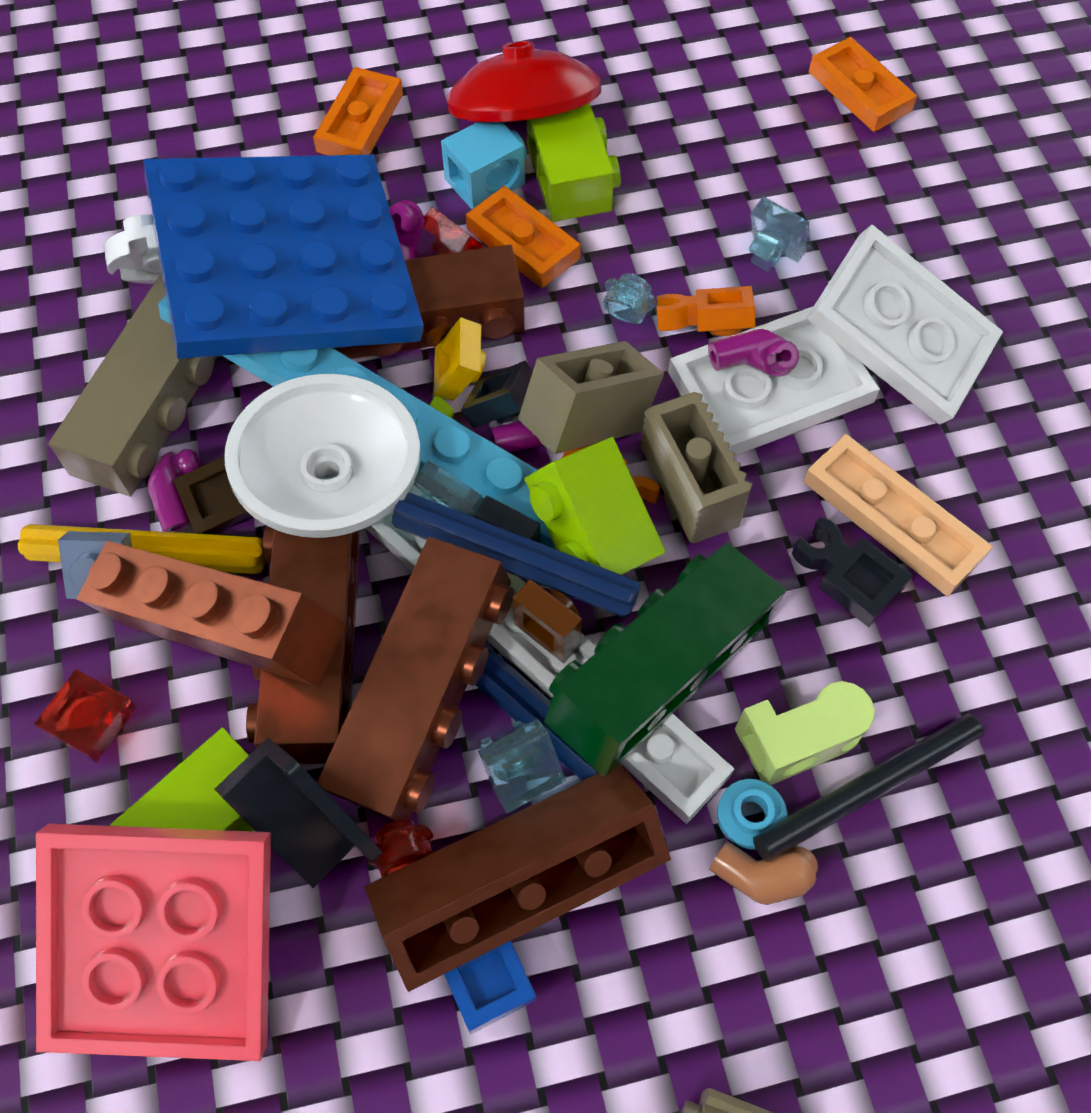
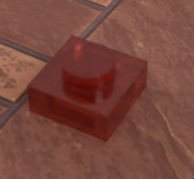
M433 206L425 214L424 229L436 237L430 247L440 255L486 248Z
M75 669L34 725L43 733L97 763L137 707L126 696Z

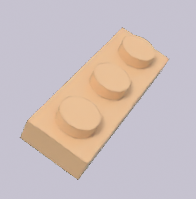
M847 434L842 436L806 472L803 482L947 597L985 559L993 548L991 544Z

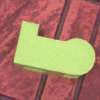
M840 681L830 683L824 687L816 700L780 715H776L769 700L747 707L743 710L735 731L761 781L773 785L845 754L856 747L862 735L868 731L874 721L875 708L871 698L864 689L853 683Z

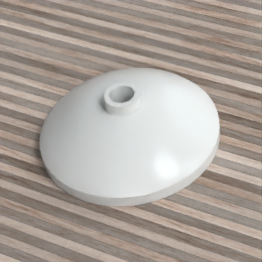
M315 374L298 377L263 392L245 407L237 417L229 432L225 446L227 476L233 493L240 504L263 524L275 530L300 537L326 538L341 536L364 529L378 522L394 510L399 500H404L415 482L420 464L419 435L415 422L406 407L394 395L379 385L358 377L341 374ZM328 475L336 476V477H334V478H332V479H327V480H322V479H321V478H323V477H325V476H328Z

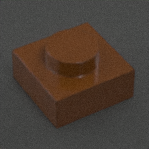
M530 579L512 597L514 625L564 664L581 645L582 619L579 617V611L573 602L561 592L555 589H550L547 592Z

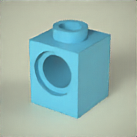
M476 122L441 140L445 180L471 209L475 208L504 185L513 191L525 184L524 160L527 158L526 146L521 136L515 130H509L502 122Z

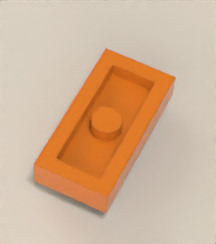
M851 36L812 56L809 73L873 132L912 112L917 95Z
M354 67L313 136L316 152L324 155H370L403 96L401 79Z
M505 185L466 214L467 230L487 246L496 247L512 244L517 269L541 289L580 259L581 244Z

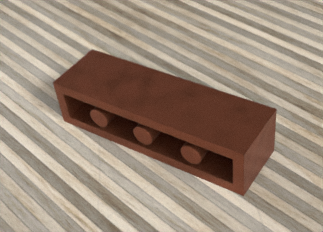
M512 244L405 260L424 325L421 341L334 347L333 349L350 359L373 355L388 356L399 351L436 347L460 317L481 324V339H500L511 334L524 333V296Z
M266 526L264 530V557L266 562L271 564L269 582L263 583L303 593L347 624L320 688L252 667L255 680H260L258 702L249 703L247 709L246 733L249 743H254L257 748L269 738L299 764H326L351 709L360 530L326 538L295 536L275 530L269 526Z
M428 536L317 783L325 791L405 825H408L413 812L420 813L425 808L435 784V775L430 772L441 747L447 749L457 735L462 720V711L457 708L467 685L474 686L481 678L488 659V648L484 647L493 624L501 625L513 601L514 589L510 587L511 580L501 561Z
M107 540L98 558L92 564L89 575L77 597V600L129 628L320 688L347 626L346 623L303 593Z
M619 764L605 778L600 773L587 778L365 885L364 888L382 938L407 991L410 992L670 861L671 857L654 804L621 764Z

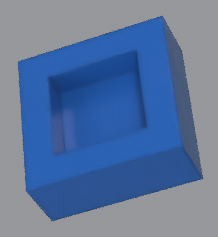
M511 941L444 974L470 1035L537 1001L535 992Z

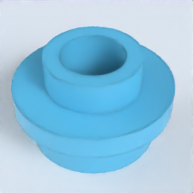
M756 779L740 780L730 785L722 794L717 806V820L723 834L735 845L746 849H755L753 844L754 836L787 818L786 806L781 795L771 785ZM746 802L757 803L764 811V820L758 823L746 820L741 813V805Z

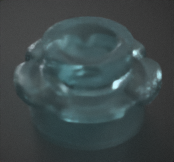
M625 273L618 281L616 279H609L604 285L607 294L602 302L603 307L612 316L627 323H642L646 313L652 312L656 305V300L650 293L652 290L650 284L637 275Z

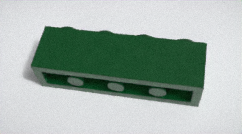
M728 542L707 559L702 554L696 556L681 572L677 585L667 592L662 587L658 588L642 604L637 613V619L627 627L621 623L615 624L600 639L594 649L595 654L583 664L573 660L557 674L549 687V692L553 694L544 723L605 778L767 626L787 590Z

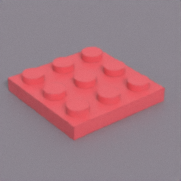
M47 824L36 832V1052L261 1061L268 1044L271 832Z

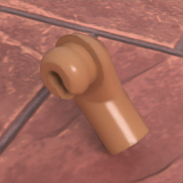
M726 841L709 870L755 902L770 905L801 897L807 893L816 882L818 863L814 854L802 846H795L770 862H766L763 859L757 861L729 841Z

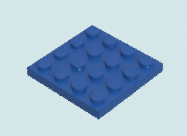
M374 155L144 159V177L177 359L421 341L424 328L393 219L391 213L388 212L389 206Z

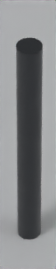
M972 714L962 716L753 837L756 851L763 860L770 862L978 740L984 735L982 724Z

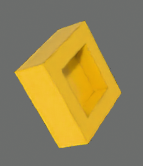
M460 317L435 347L433 395H439L442 398L455 401L470 383L478 381L486 360L485 351L481 349V324Z

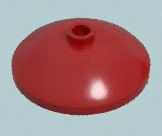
M515 41L502 46L503 54L476 64L454 84L446 100L448 112L459 119L476 122L520 121L551 116L586 105L600 95L601 81L599 75L589 66L564 53L534 49L532 41Z

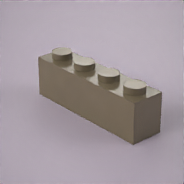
M162 272L48 443L70 476L132 497L141 480L147 478L154 470L160 449L171 431L177 430L182 424L187 405L198 387L204 385L209 380L213 371L214 361L217 356L177 359L172 327L169 323L160 319L158 303L166 296Z

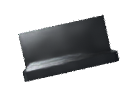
M269 738L258 746L214 789L256 832H271V847L312 888L353 847L373 864L383 854L376 844L308 772Z

